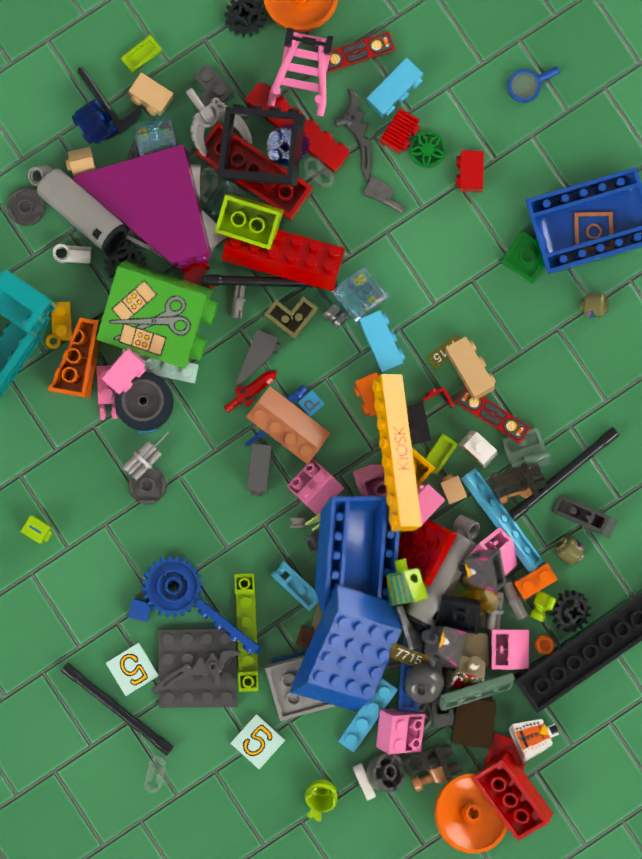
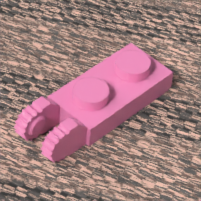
M112 365L96 366L98 404L100 405L101 420L106 418L105 405L112 404L111 415L113 419H117L118 416L114 404L116 391L102 380L103 375Z

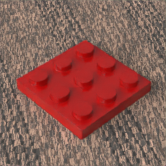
M427 519L421 527L413 531H403L399 539L398 560L406 558L408 570L418 568L423 583L430 587L457 534Z

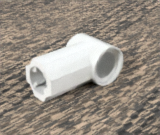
M58 244L53 248V256L58 263L90 264L91 247ZM58 250H66L67 255L64 258H58L56 255Z

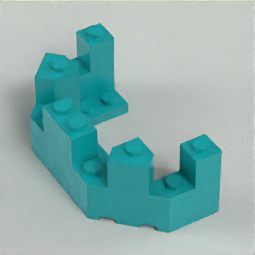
M6 269L4 272H0V314L10 320L11 323L3 328L1 332L3 335L0 338V398L40 342L42 335L39 333L41 329L43 331L46 329L50 317L47 315L49 311L53 312L56 307L52 300Z

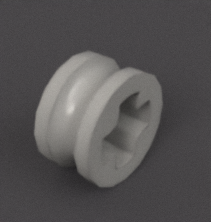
M290 518V521H292L290 528H307L305 524L307 518Z

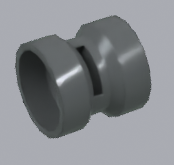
M336 302L323 314L326 320L332 322V326L335 329H338L350 316L347 312H343Z

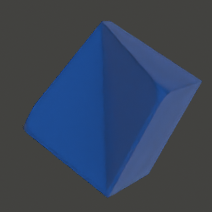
M133 598L127 617L147 622L152 604L147 606L146 601Z

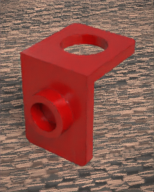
M436 387L426 392L427 396L420 400L423 403L442 392L451 409L455 407L445 387L439 390Z

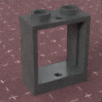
M252 443L247 491H251L250 495L263 496V493H267L272 454L271 445Z

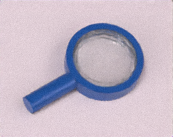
M556 66L540 75L528 69L518 70L509 79L508 92L517 102H530L539 94L541 82L560 74L559 69Z

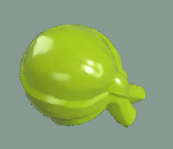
M320 779L313 781L307 787L305 799L310 808L307 817H314L316 821L320 822L321 812L334 809L338 800V792L335 785L327 780Z

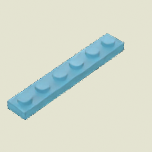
M474 468L463 476L461 480L496 528L500 527L513 540L515 554L530 573L544 562L478 470Z

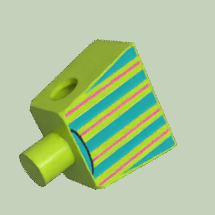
M406 558L394 561L396 572L387 575L390 606L428 599L419 569L408 570Z

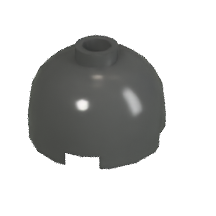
M429 663L414 665L408 671L405 678L407 695L418 703L428 704L435 701L441 695L444 687V677L441 671H438Z
M382 753L374 756L366 768L367 780L377 791H397L405 780L402 769L404 763L396 754Z

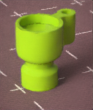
M538 591L533 602L535 609L531 611L530 617L544 622L546 611L553 610L557 599L547 593Z

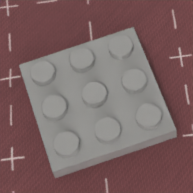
M305 655L265 665L280 721L335 706L289 692Z

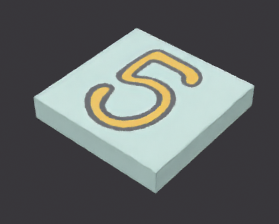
M140 643L106 662L125 696L159 676Z
M256 714L230 744L260 769L283 744L285 739Z

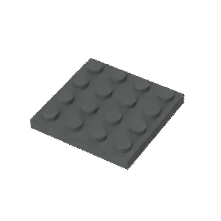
M159 629V682L184 664L188 663L192 668L199 657H203L204 662H206L212 652L219 658L222 650H237L236 642L227 636L229 632L225 629ZM237 655L229 658L224 664L223 672L220 673L222 683L215 685L212 676L192 675L184 677L175 682L170 688L159 691V708L237 707ZM183 672L176 674L163 685H167L170 681L183 674Z

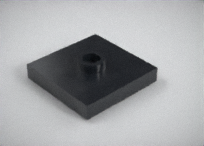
M423 403L406 406L411 445L431 441Z
M442 594L440 626L478 635L481 600Z

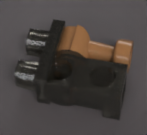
M523 463L521 467H515L510 472L498 476L497 472L489 474L493 489L501 504L508 502L509 497L516 495L528 498V496L533 494L536 497L540 495L538 489L548 486L539 464L528 467L527 463Z
M437 744L412 755L402 757L409 776L425 769L428 770L429 774L421 778L418 776L410 778L416 792L421 791L423 785L449 781L453 779V775L461 771L457 760L449 764L445 760V757L454 754L451 744L441 746Z

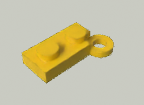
M54 302L56 307L51 312L53 334L48 335L46 338V345L51 349H57L60 347L61 341H70L73 334L71 302ZM52 338L57 339V343L55 345L50 344V340Z

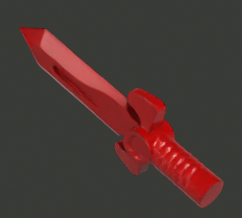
M266 371L245 387L243 393H240L243 386L235 388L234 391L237 393V397L224 406L227 413L243 402L249 407L253 403V399L246 401V398H252L273 382L277 371Z

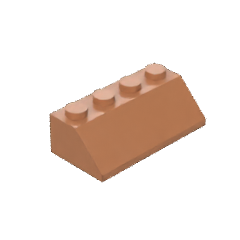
M269 386L246 416L307 465L331 434L271 386Z

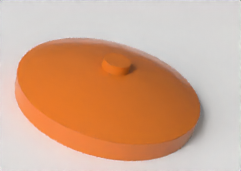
M263 0L266 11L272 20L285 29L288 27L294 28L295 32H306L319 28L332 17L338 4V0Z
M474 773L463 774L448 781L439 792L434 808L435 823L441 837L452 848L464 853H482L492 849L503 839L508 829L472 779L475 775Z

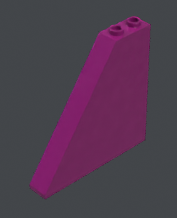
M184 145L73 176L74 181L175 268L183 269L188 267L189 264L195 262L204 263L209 258H213L188 152Z

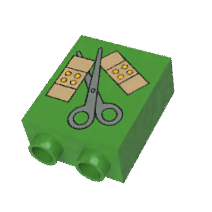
M125 260L117 266L96 340L123 349L129 347L135 353L185 369L192 359L201 361L208 340L199 337L203 323L212 325L219 303L210 300L213 291L211 288Z

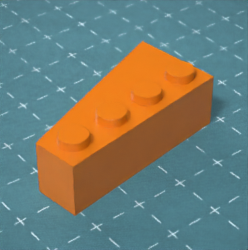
M86 318L79 319L71 336L69 346L62 356L63 359L59 368L56 369L55 377L47 391L90 399L101 341L96 340L101 325L100 321Z

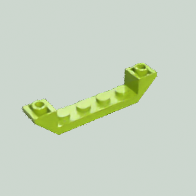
M254 573L234 574L237 628L257 643ZM238 640V650L241 652L238 655L239 692L259 691L258 654L254 652L249 654L242 648L244 644Z

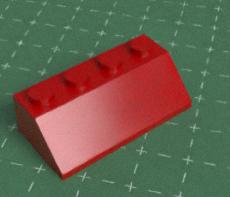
M509 751L494 758L472 777L517 841L549 824L554 813Z

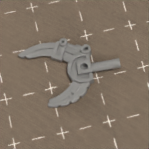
M190 88L186 91V94L198 109V112L192 116L191 138L196 149L205 157L206 153H208L204 140L205 128L214 126L218 119L223 120L224 123L225 108L228 106L224 105L225 103L221 102L217 97L212 98L210 103L204 106L194 90ZM235 115L234 127L238 130L243 140L252 144V137L246 123L239 115Z

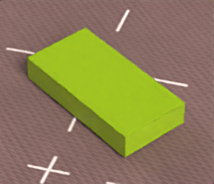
M149 35L123 55L121 60L131 73L134 74L163 50L154 38Z
M443 433L425 458L435 467L431 473L436 476L458 445V443Z

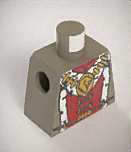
M461 655L458 668L444 669V686L460 690L482 683L485 677V662L478 656L470 658Z

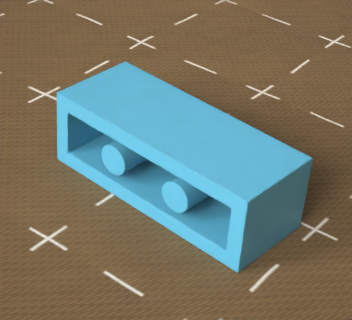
M406 58L367 97L366 103L382 118L385 115L390 116L396 109L395 105L399 101L401 103L404 102L410 95L408 92L412 88L416 89L423 82V73Z
M381 310L359 319L361 328L381 373L403 365L405 356L401 348L397 349L395 342H397L394 331L390 332L387 325L390 322L386 313L382 314Z

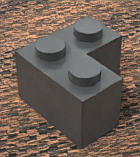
M208 63L193 76L196 84L204 91L199 96L204 106L208 105L210 100L215 97L225 104L234 97L233 90ZM192 103L193 108L198 112V109H197L196 106Z

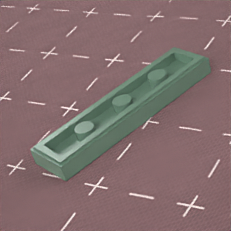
M510 673L441 695L439 707L441 711L510 690L512 689L515 677Z

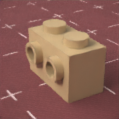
M140 73L129 89L130 100L138 106L140 104L143 105L154 116L157 114L161 117L174 97L173 92L143 73Z

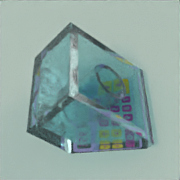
M171 116L134 124V134L140 157L177 146Z
M365 267L345 279L331 292L355 322L363 318L389 297Z

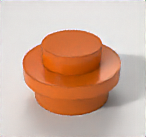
M541 635L535 641V648L540 654H549L554 649V641L548 635Z

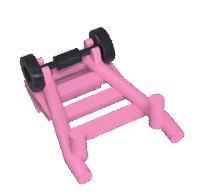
M287 28L282 64L271 87L267 106L275 107L276 97L281 96L280 86L283 85L318 92L319 95L315 97V104L318 106L316 115L324 117L326 107V71L328 70L334 36L328 35L326 39L296 33L294 28ZM298 44L318 46V53L297 49ZM293 56L318 61V68L294 64L291 61ZM287 71L316 76L318 77L319 84L286 78L285 74Z

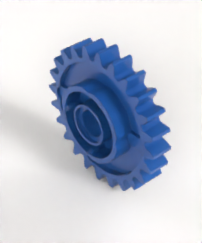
M169 555L167 556V561H165L161 557L160 563L157 561L153 562L154 568L151 566L147 567L150 573L143 574L147 580L141 581L145 585L141 591L146 592V595L142 598L149 599L146 605H153L152 612L158 609L159 616L163 612H165L166 618L171 613L174 618L177 617L178 613L184 616V610L191 612L190 606L196 607L195 600H201L198 593L203 592L202 589H199L203 582H199L198 579L202 575L195 574L198 568L192 569V562L186 564V558L179 561V557L175 556L174 560H172ZM169 582L176 584L177 589L175 592H171L168 589L167 585Z

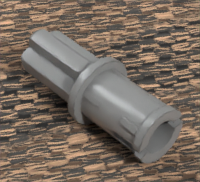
M234 286L233 298H231V318L242 319L243 305L246 302L244 299L245 286Z
M511 581L502 586L501 588L509 601L507 604H510L517 620L526 618L528 614L520 600L522 597H519L513 582Z

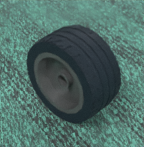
M144 372L139 378L136 376L131 381L133 385L126 393L124 391L120 394L115 393L114 404L119 418L126 425L135 430L150 431L159 428L169 419L173 410L174 399L170 387L161 377L153 373ZM145 397L147 403L143 405L140 403V400Z

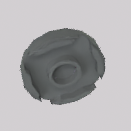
M21 188L10 195L7 212L9 217L20 226H32L42 219L45 214L46 205L44 200L37 194V191Z
M155 467L151 470L148 469L137 481L130 476L128 483L129 493L139 503L154 504L161 500L166 493V478Z

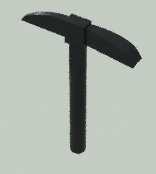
M84 67L77 69L78 74L114 126L94 140L104 141L121 135L139 119L142 113L141 106L122 121L121 119L119 120Z

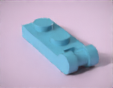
M283 560L279 564L280 567L276 571L273 570L270 575L310 611L319 602L315 589ZM287 571L290 576L284 580L281 576Z

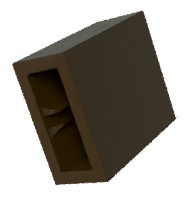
M491 696L455 707L454 726L451 736L452 744L491 749L497 704L495 700H492Z

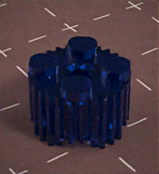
M96 99L78 109L72 116L74 124L76 126L79 124L80 129L84 133L82 136L89 144L93 142L98 144L116 131L114 125L110 122L112 116L107 110L103 111Z
M293 123L277 128L270 134L267 140L269 142L267 143L269 158L273 162H279V165L288 166L290 152L288 145L291 144ZM306 132L303 133L300 160L305 157L306 151L310 149V140L308 136H305Z

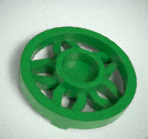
M426 131L419 133L413 138L410 144V155L417 165L425 168L434 167L444 158L446 147L443 139L438 134ZM425 135L433 136V138L428 142V138ZM420 137H422L425 140L424 143L421 142ZM418 139L420 146L413 148L415 141ZM438 139L436 144L432 143L433 140ZM439 143H441L442 145V151L438 148H435L439 145ZM417 149H420V153L413 152V151H415V150H417ZM435 151H437L438 153H440L441 156H440V155H435V154H434ZM422 155V163L415 158V156ZM431 157L438 159L436 162L430 164L432 159ZM424 158H429L427 164H425Z

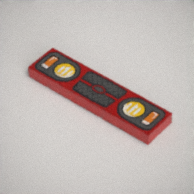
M389 31L331 50L326 73L395 51Z
M464 387L455 401L457 405L518 444L522 442L530 430V426L486 398L481 397L474 401L466 387Z

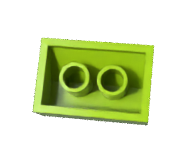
M227 193L224 197L214 232L270 250L284 210Z

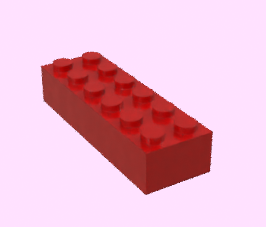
M219 122L214 125L205 138L207 155L205 157L202 156L199 150L195 152L198 159L217 172L223 125ZM233 133L228 170L287 175L286 168ZM299 177L297 186L230 180L262 203L284 210L282 217L290 222L313 191L312 186Z
M278 230L270 250L227 236L222 261L334 291L345 248Z

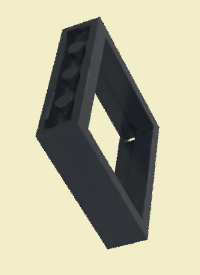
M239 104L226 107L217 177L225 180L297 186L306 116L299 113L300 110L288 109V112H284L276 107H270L269 110H262L263 107L251 106V109H248ZM235 115L293 120L287 175L228 170Z

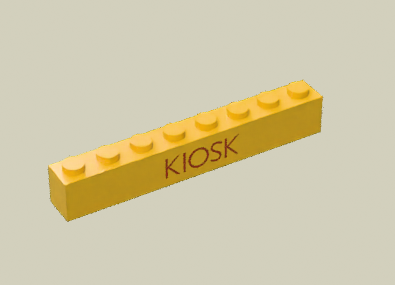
M381 374L373 380L372 390L375 395L374 407L378 418L377 428L380 434L379 446L382 450L381 462L385 474L384 484L387 490L386 502L389 506V523L392 531H413L421 527L422 524L402 375Z

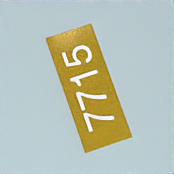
M457 334L426 357L435 369L449 359L446 354V347L460 340Z
M396 643L393 644L389 653L390 658L411 666L427 663L429 657Z

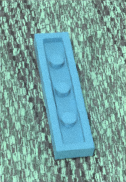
M382 677L372 700L360 708L338 742L352 752H355L379 718L380 709L386 708L398 688Z

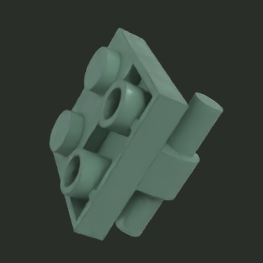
M538 427L529 430L520 444L509 437L501 440L514 476L551 464L550 454L548 450L546 451Z

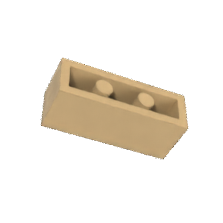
M464 337L447 346L446 354L475 401L492 392L496 381L491 373L488 374L484 368L486 363L481 356L478 358L475 352L477 349L473 341H468L467 337Z

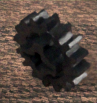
M231 0L232 6H226L229 12L224 13V16L228 18L225 20V24L230 25L229 31L235 30V36L242 33V38H245L246 34L252 37L253 31L258 34V27H264L261 21L266 20V16L262 15L265 13V9H260L262 6L261 2L255 3L256 0H238L237 2ZM238 7L239 9L237 13L233 14L235 9ZM242 10H244V13H246V15L248 16V23H246V20H244V18L242 17ZM257 19L256 23L252 26L253 20Z
M125 242L124 246L120 245L112 253L106 254L109 259L104 260V263L109 266L105 267V270L111 271L108 276L110 278L115 276L116 272L113 269V261L117 263V266L121 264L122 260L125 261L126 259L133 263L134 254L137 257L138 265L146 266V263L142 262L145 259V255H139L142 250L140 248L135 250V244L129 247L128 242ZM121 251H126L124 254L117 255Z
M565 590L564 594L559 593V599L556 600L553 607L554 612L550 613V616L555 618L552 623L556 624L558 629L568 633L570 631L576 632L577 628L583 629L582 623L588 624L586 617L591 616L590 613H587L591 606L586 605L589 599L584 598V594L578 593L575 590Z

